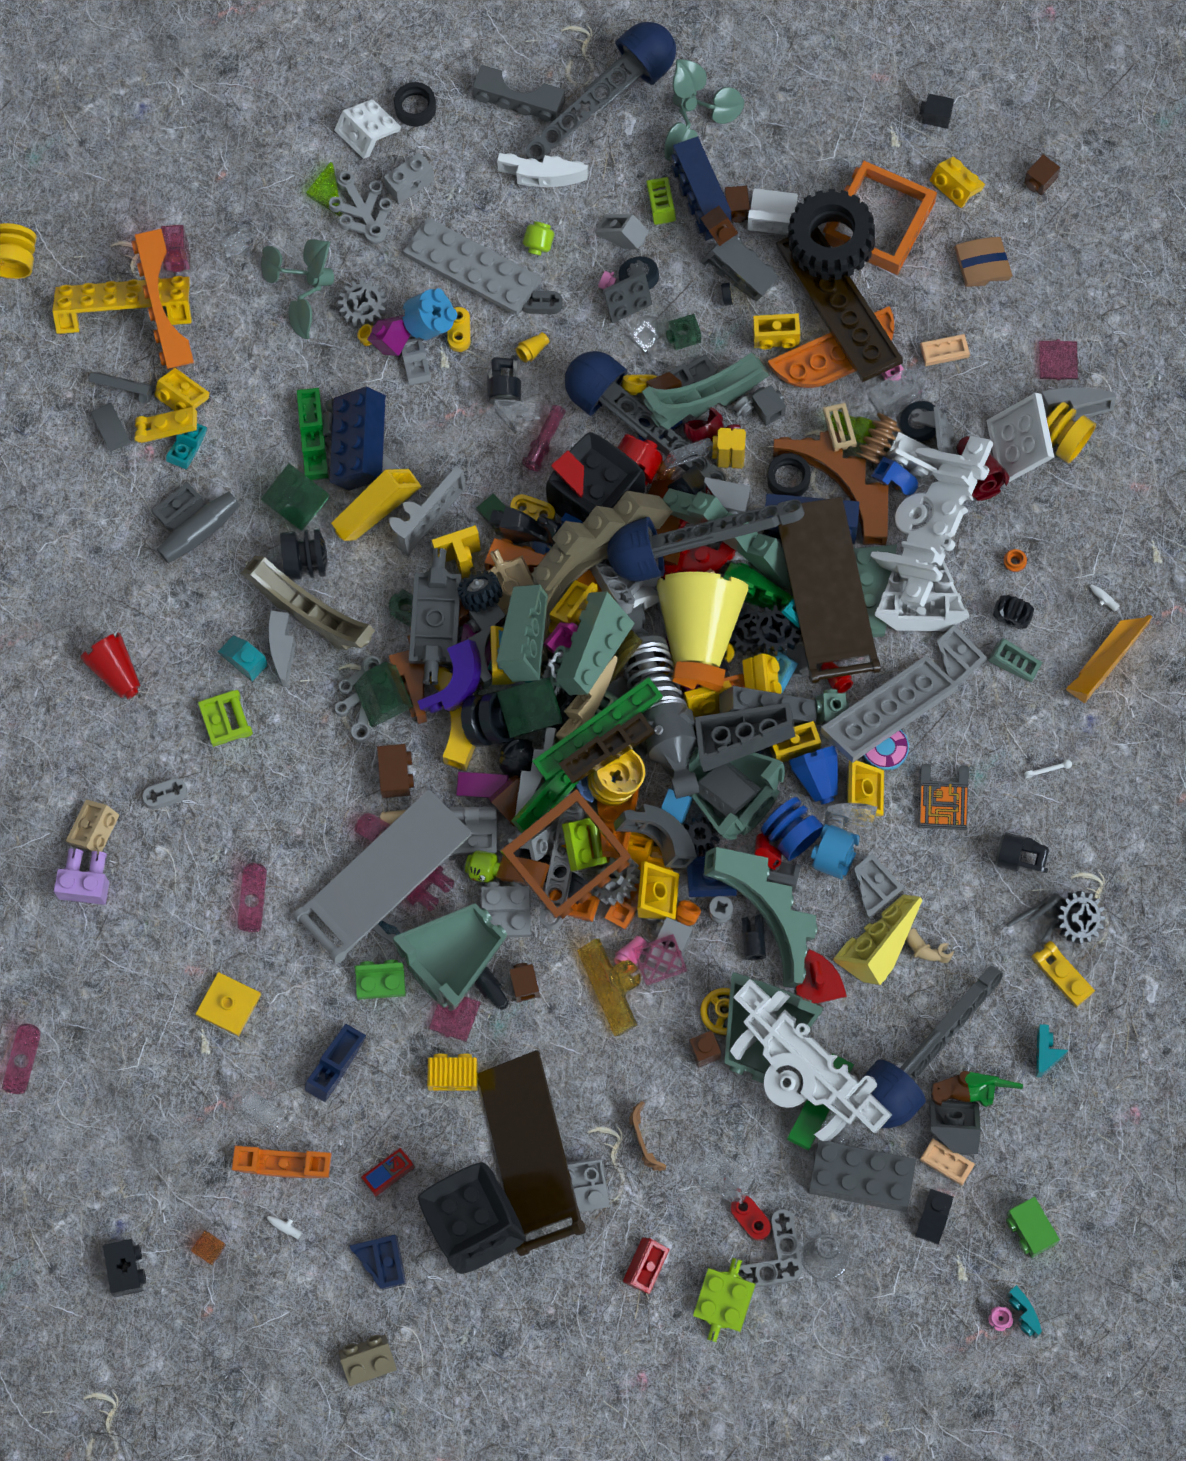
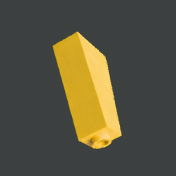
M409 469L385 470L331 524L336 529L337 536L342 540H357L422 486Z

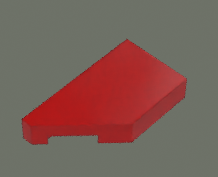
M567 450L551 465V468L581 498L583 496L584 466Z

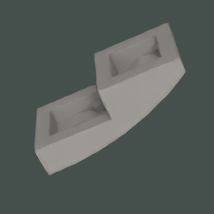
M422 338L408 339L401 352L409 386L431 381Z

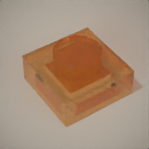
M205 1230L191 1249V1252L212 1266L226 1247V1244Z

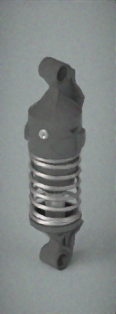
M640 604L633 608L630 614H627L635 624L628 633V641L618 652V659L622 669L625 670L624 677L628 680L627 687L629 689L634 688L631 684L632 681H639L635 685L637 686L649 677L663 695L661 700L642 713L656 733L641 742V744L646 748L650 760L661 764L666 773L671 777L674 795L678 799L700 793L695 773L689 771L690 757L698 748L696 723L692 710L688 709L685 700H683L684 694L680 690L681 685L672 681L671 676H673L674 664L671 661L672 656L669 653L668 643L665 638L652 635L644 630L646 619ZM663 661L666 662L664 667L657 666ZM668 671V672H670V673H669L668 675H666V674H663L662 672ZM628 672H636L631 677L628 675Z

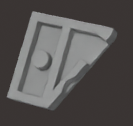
M955 625L937 640L947 674L958 686L987 660V657Z
M873 853L854 868L856 881L868 919L872 918L904 891V887Z

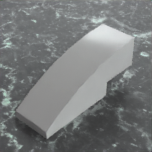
M1058 388L1042 391L1041 393L1046 418L1062 402L1069 405L1068 411L1072 408L1076 410L1074 420H1077L1083 415L1090 417L1114 411L1116 400L1114 392L1092 388Z
M270 611L269 643L271 655L282 686L288 687L296 648L294 636L289 635L291 618L289 613Z

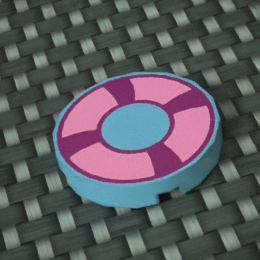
M899 730L863 755L869 765L884 771L897 769L908 756V739L903 731Z

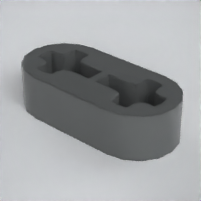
M533 291L530 297L533 299L532 305L529 306L525 302L522 310L529 314H557L563 307L562 296L555 291ZM551 299H555L556 303L554 306H550Z

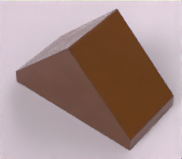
M519 775L511 777L489 797L493 805L513 826L515 825L511 820L516 814L520 785Z

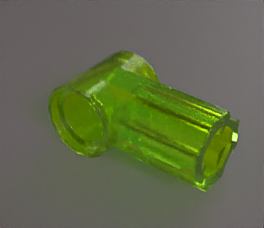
M838 411L844 435L849 436L843 414ZM832 413L830 417L832 420L833 428L835 431L838 432L835 419ZM849 415L856 441L867 444L863 438L865 436L872 437L868 433V429H875V426L872 424L873 420Z

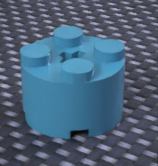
M440 288L426 290L408 299L403 305V309H405L403 323L407 331L413 337L422 338L425 341L450 330L454 320L457 319L456 310Z
M825 824L820 836L822 838L819 846L815 845L811 854V858L814 859L812 867L817 871L842 880L843 875L846 876L852 866L856 855L853 846L854 844L859 845L860 836L834 825L829 826Z

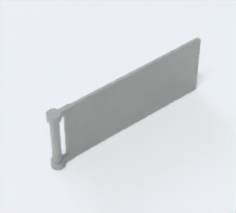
M427 790L303 907L298 908L294 912L293 917L297 922L302 923L331 954L330 957L335 963H340L345 959L346 954L458 849L472 835V832L431 790ZM312 910L344 943L340 948L309 917V913Z

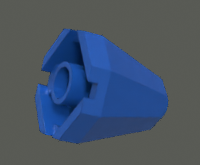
M834 745L788 761L791 771L814 802L820 801L821 805L835 801L833 796L838 795V756Z

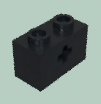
M133 1239L103 1245L111 1294L114 1297L144 1291L143 1284L147 1282L145 1271L140 1269L139 1260L142 1259L140 1245H136ZM127 1262L131 1267H128L127 1272L124 1273L121 1268Z

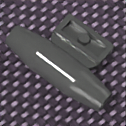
M186 482L152 510L154 516L167 529L173 530L157 548L158 553L169 564L192 551L224 525L239 508V502L230 492H227L204 505L202 497Z

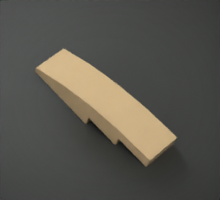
M613 655L587 695H577L564 711L569 719L555 735L559 740L565 738L594 716L611 681L618 659L615 655Z

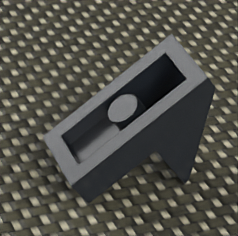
M930 1189L915 1237L939 1245L954 1196Z

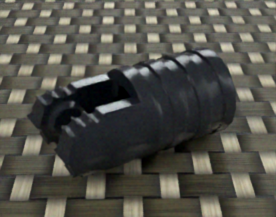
M763 915L755 916V931H751V923L748 917L742 918L745 959L755 961L766 958Z
M485 967L475 981V987L479 989V992L485 999H490L498 1010L507 1009L509 1000L501 990V983L498 982V979L495 978L490 969Z

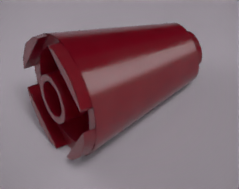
M970 436L963 437L956 446L957 455L962 456ZM989 453L984 465L989 468V473L985 480L977 479V484L972 493V497L976 498L977 501L987 500L998 495L1001 492L1000 488L1004 484L1007 486L1010 477L1007 471L991 453Z

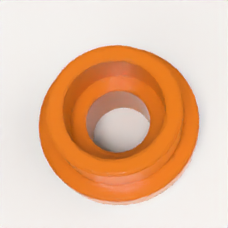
M1009 550L1004 556V565L1009 571L1019 572L1027 564V557L1021 550ZM1017 559L1019 563L1013 564L1011 560Z

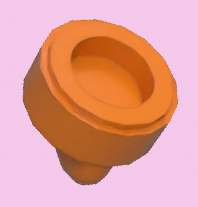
M680 901L676 908V920L687 926L694 925L700 916L701 910L698 905L691 901Z

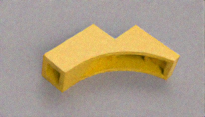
M439 666L438 684L433 686L439 692L442 691L449 684L453 673H450L447 668ZM461 706L454 711H449L451 715L450 736L442 757L444 764L466 771L476 747L468 741L464 734L461 723Z

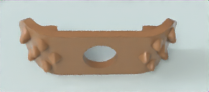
M641 1101L633 1107L634 1110L629 1116V1124L634 1127L643 1154L641 1160L644 1161V1165L652 1167L653 1171L666 1170L667 1166L657 1161L653 1153H647L638 1126L641 1123L640 1113L646 1104Z

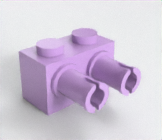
M69 848L66 867L57 871L54 893L60 900L106 905L109 880L103 874L107 854L100 851L97 854V851H92L89 871L82 872L79 870L83 851L76 849L74 852L73 848Z

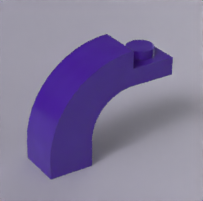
M467 639L447 648L453 665L452 678L442 691L419 700L420 710L435 713L442 710L444 706L445 710L454 711L460 708L464 701L474 694L481 676V657L476 641Z

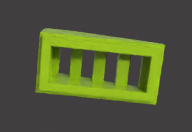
M668 177L647 180L646 184L654 224L658 225L676 221ZM664 187H665V189H663V190L653 191V189H658V188H664Z

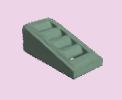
M1005 638L997 642L988 658V661L1030 683L1043 663ZM1002 650L1006 651L1003 657L1000 656ZM1011 654L1014 655L1012 662L1008 661ZM1019 659H1022L1023 662L1021 666L1017 667L1016 665ZM1030 663L1032 666L1027 673L1024 670L1027 664Z

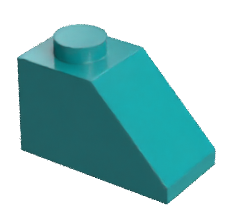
M235 635L218 651L223 658L250 681H253L268 666L265 656L248 641Z

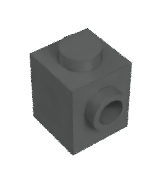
M770 385L766 388L761 387L753 393L752 406L765 426L785 416L786 406L783 403L784 398L779 390L775 391L773 386Z

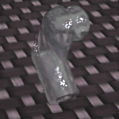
M790 793L787 796V801L798 797L802 801L800 807L806 806L808 808L804 816L805 818L811 815L817 817L809 797L799 793Z

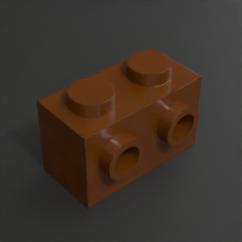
M406 744L377 746L382 798L411 796L410 788H414L413 773L409 774L408 766L413 765L412 752L407 751Z

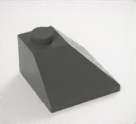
M930 1099L931 1131L953 1153H960L962 1155L978 1154L981 1132L979 1103L944 1101L939 1106Z

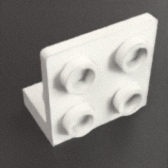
M369 100L343 110L334 131L365 159L370 157L377 140L399 132L401 126L374 100Z
M755 188L748 215L747 230L788 235L789 219L791 214L795 212L798 195Z
M898 432L895 436L896 440H893L892 447L887 452L886 458L894 460L900 466L911 470L910 473L919 479L933 475V470L937 469L919 460V456L915 453L917 448L930 447Z

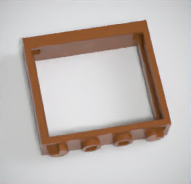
M577 789L500 851L555 919L558 916L564 919L574 911L571 907L577 901L581 904L592 896L590 890L595 886L601 889L611 880L609 877L611 873L615 870L620 873L630 865L627 860L631 858L630 854ZM577 802L621 857L557 908L513 853Z

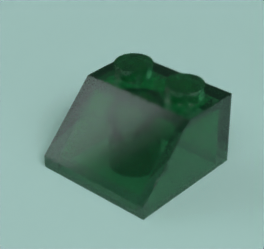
M288 463L262 496L261 500L303 531L330 497V494L299 469Z
M385 661L366 671L354 684L371 727H375L413 707L396 665Z
M550 677L497 692L510 738L563 723Z

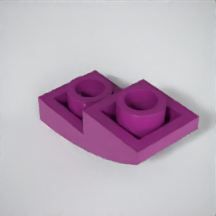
M458 772L456 795L489 798L509 780V775Z

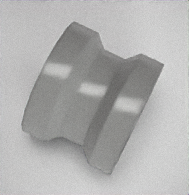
M717 896L712 899L709 906L710 918L714 922L721 924L731 919L733 913L731 900L725 896Z

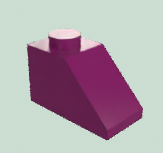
M405 315L379 320L373 326L367 340L383 355L399 356L411 335L403 323V316Z

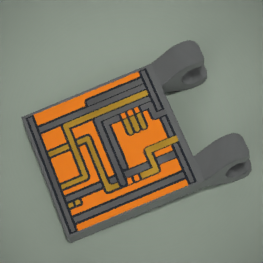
M922 764L920 768L919 828L967 830L969 767L965 765L959 767L958 782L930 781L931 765Z

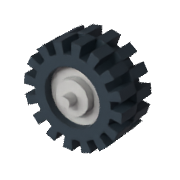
M485 570L483 573L477 571L476 575L472 573L469 575L470 578L465 577L463 582L458 584V595L464 608L470 612H473L474 609L476 612H480L481 608L485 611L487 606H495L494 602L498 603L500 601L499 598L503 596V590L498 578L491 571L489 573Z

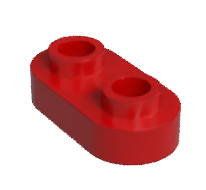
M740 1195L734 1198L730 1210L735 1220L751 1239L756 1241L766 1239L771 1231L769 1219L749 1196ZM744 1203L747 1205L748 1209L746 1211H740L738 1206ZM756 1223H761L763 1225V1229L757 1231L754 1228V1225Z

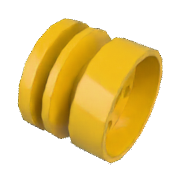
M12 223L0 224V277L20 279L31 275L34 262L32 254L35 252L37 240L36 234L31 229Z
M1062 402L1048 415L1047 423L1052 448L1059 444L1056 456L1069 464L1077 457L1096 428V423L1084 415L1074 422L1076 410L1072 408L1068 411L1069 405Z
M631 749L616 760L588 775V788L592 796L600 803L609 806L621 805L627 802L643 783L645 766L640 756ZM612 776L616 778L615 783L611 781Z

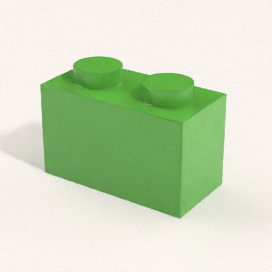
M1036 1197L1008 1211L1006 1222L1012 1232H1017L1021 1239L1018 1241L1021 1249L1025 1254L1029 1253L1031 1258L1057 1245L1060 1241Z

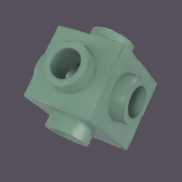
M836 689L823 690V694L815 697L816 724L825 725L849 708L846 693H837Z

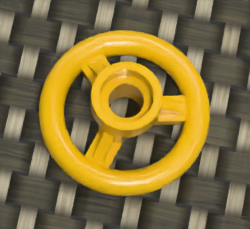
M718 988L711 991L703 999L700 1015L704 1025L710 1031L712 1030V1032L719 1035H727V1028H723L725 1019L728 1018V1013L724 1014L720 1009L726 1007L729 1010V999L722 998L719 1000L717 996H730V988ZM710 1002L715 1006V1013L718 1016L715 1025L710 1021L707 1013Z

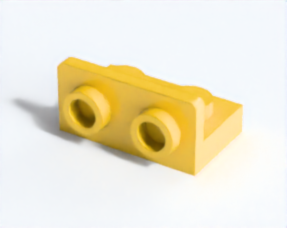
M176 368L157 381L155 397L174 411L189 407L196 409L209 399L210 392Z

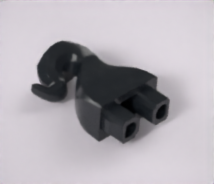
M505 507L504 512L493 510L489 520L490 525L495 526L496 535L504 536L505 539L515 544L536 541L551 547L555 544L552 538L562 526L560 523H556L554 520L546 517H538L536 521L526 513L510 507Z

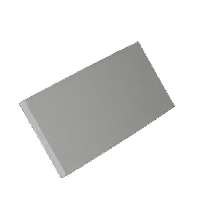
M546 728L544 749H534L533 760L560 741L555 736L557 734L556 728ZM533 762L531 771H521L515 816L546 781Z

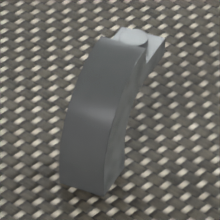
M643 804L636 812L634 810L622 812L614 822L615 831L642 833L653 839L661 850L665 867L687 868L697 857L694 844L685 827L674 816L661 808Z

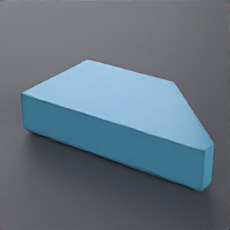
M778 651V656L775 657L780 666L778 681L781 684L783 693L798 663Z

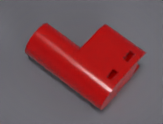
M758 834L755 839V855L768 858L769 868L776 870V867L781 864L782 854L769 843L768 835Z

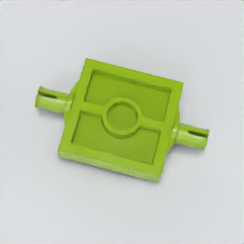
M732 1257L729 1271L720 1272L708 1268L693 1314L694 1317L703 1319L711 1325L707 1340L711 1341L715 1331L713 1342H717L721 1328H730L741 1332L756 1283L744 1280L738 1275L742 1260L738 1259L734 1268L737 1258Z

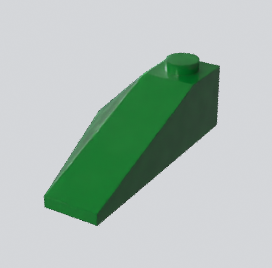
M731 562L723 577L728 581L729 577H734L747 583L749 586L744 602L764 609L767 607L773 611L774 605H777L778 611H781L793 598V596L744 563L735 564Z

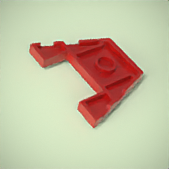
M680 519L679 529L684 528L687 521ZM722 542L719 550L700 546L681 551L678 565H664L665 574L661 578L665 580V575L672 573L706 572L709 569L718 574L720 572L719 569L727 561L733 559L736 551L724 542Z

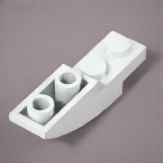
M499 153L497 159L498 171L516 175L517 184L559 187L576 184L588 179V165L580 161L563 160L559 156L545 155L543 163L533 158H520L511 153Z

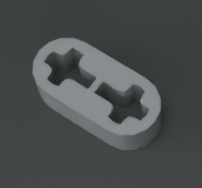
M171 779L146 788L142 795L143 801L148 808L153 810L184 800L188 794V789L181 779ZM176 785L182 788L179 790L180 794L178 795L172 792L174 790L173 787ZM152 793L158 796L157 802L153 803L152 800H148L151 798Z

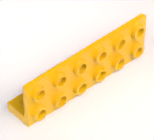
M190 277L159 278L160 302L162 306H166L170 323L172 325L191 324L192 316L189 303ZM132 279L124 282L108 281L106 283H85L73 286L66 284L56 287L52 310L56 333L79 332L80 326L77 313L152 307L150 298L145 299L142 287L147 285L146 280Z

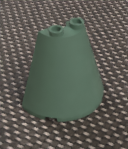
M697 748L689 760V771L695 773L698 783L713 769L703 772ZM754 752L730 762L761 788L751 802L735 815L730 812L726 818H719L714 813V806L711 803L703 801L697 794L691 795L722 837L734 840L737 838L736 835L740 833L744 836L753 830L767 815L780 793L777 790L779 781H784L785 768L780 760Z
M475 903L396 935L393 938V942L400 957L404 958L406 956L407 968L422 988L440 1006L445 1008L448 1005V1010L453 1011L458 1007L503 944L507 933L501 925L494 926L490 922L492 917L485 908L480 909Z
M733 972L731 976L724 1063L730 1065L729 1070L743 1075L744 1071L753 1074V1080L764 1083L766 1071L771 1064L764 1057V1046L759 1040L745 1051L741 1060H737L730 1052L736 1040L749 1029L744 1021L750 1015L733 998L750 977ZM751 979L771 998L778 991L785 992L790 996L775 1015L778 1017L786 1010L792 1017L797 1019L796 1027L800 1023L811 1027L824 1009L822 1005L814 1004L811 1000L760 980Z

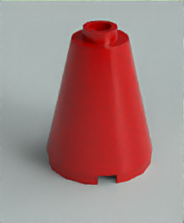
M117 632L116 636L111 634L91 646L92 652L89 655L85 651L80 656L83 663L120 698L126 697L128 700L139 693L138 688L141 685L123 637L119 632Z

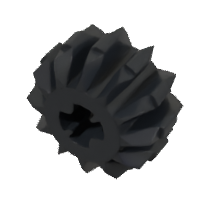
M1002 595L995 604L993 616L999 622L1011 628L1025 629L1032 620L1034 608L1029 602H1025L1016 596Z
M693 817L691 820L692 825L685 822L684 827L692 839L696 856H699V852H702L703 856H705L708 850L715 848L714 844H719L720 838L717 837L719 833L713 828L711 822L705 824V817H702L701 822L698 823L696 818ZM696 834H698V836H700V834L704 835V840H701V838L699 840H696Z

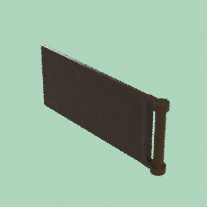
M837 497L801 503L805 512L803 518L785 525L781 523L778 525L804 645L811 684L819 683V680L865 672L879 673L881 672V665L874 644L843 498ZM869 656L870 659L868 663L820 671L816 668L817 664Z
M538 1050L532 1051L478 1073L477 1076L505 1193L519 1219L524 1235L572 1218V1225L529 1241L525 1240L516 1248L518 1254L524 1256L529 1254L531 1250L571 1235L579 1236L584 1234L586 1227L581 1220L540 1052Z

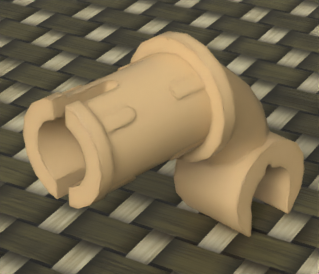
M915 928L909 931L905 940L913 950L915 958L919 957L928 961L948 963L954 954V951L950 954L942 952L947 949L949 943L941 944L938 949H931V946L929 944L926 945Z

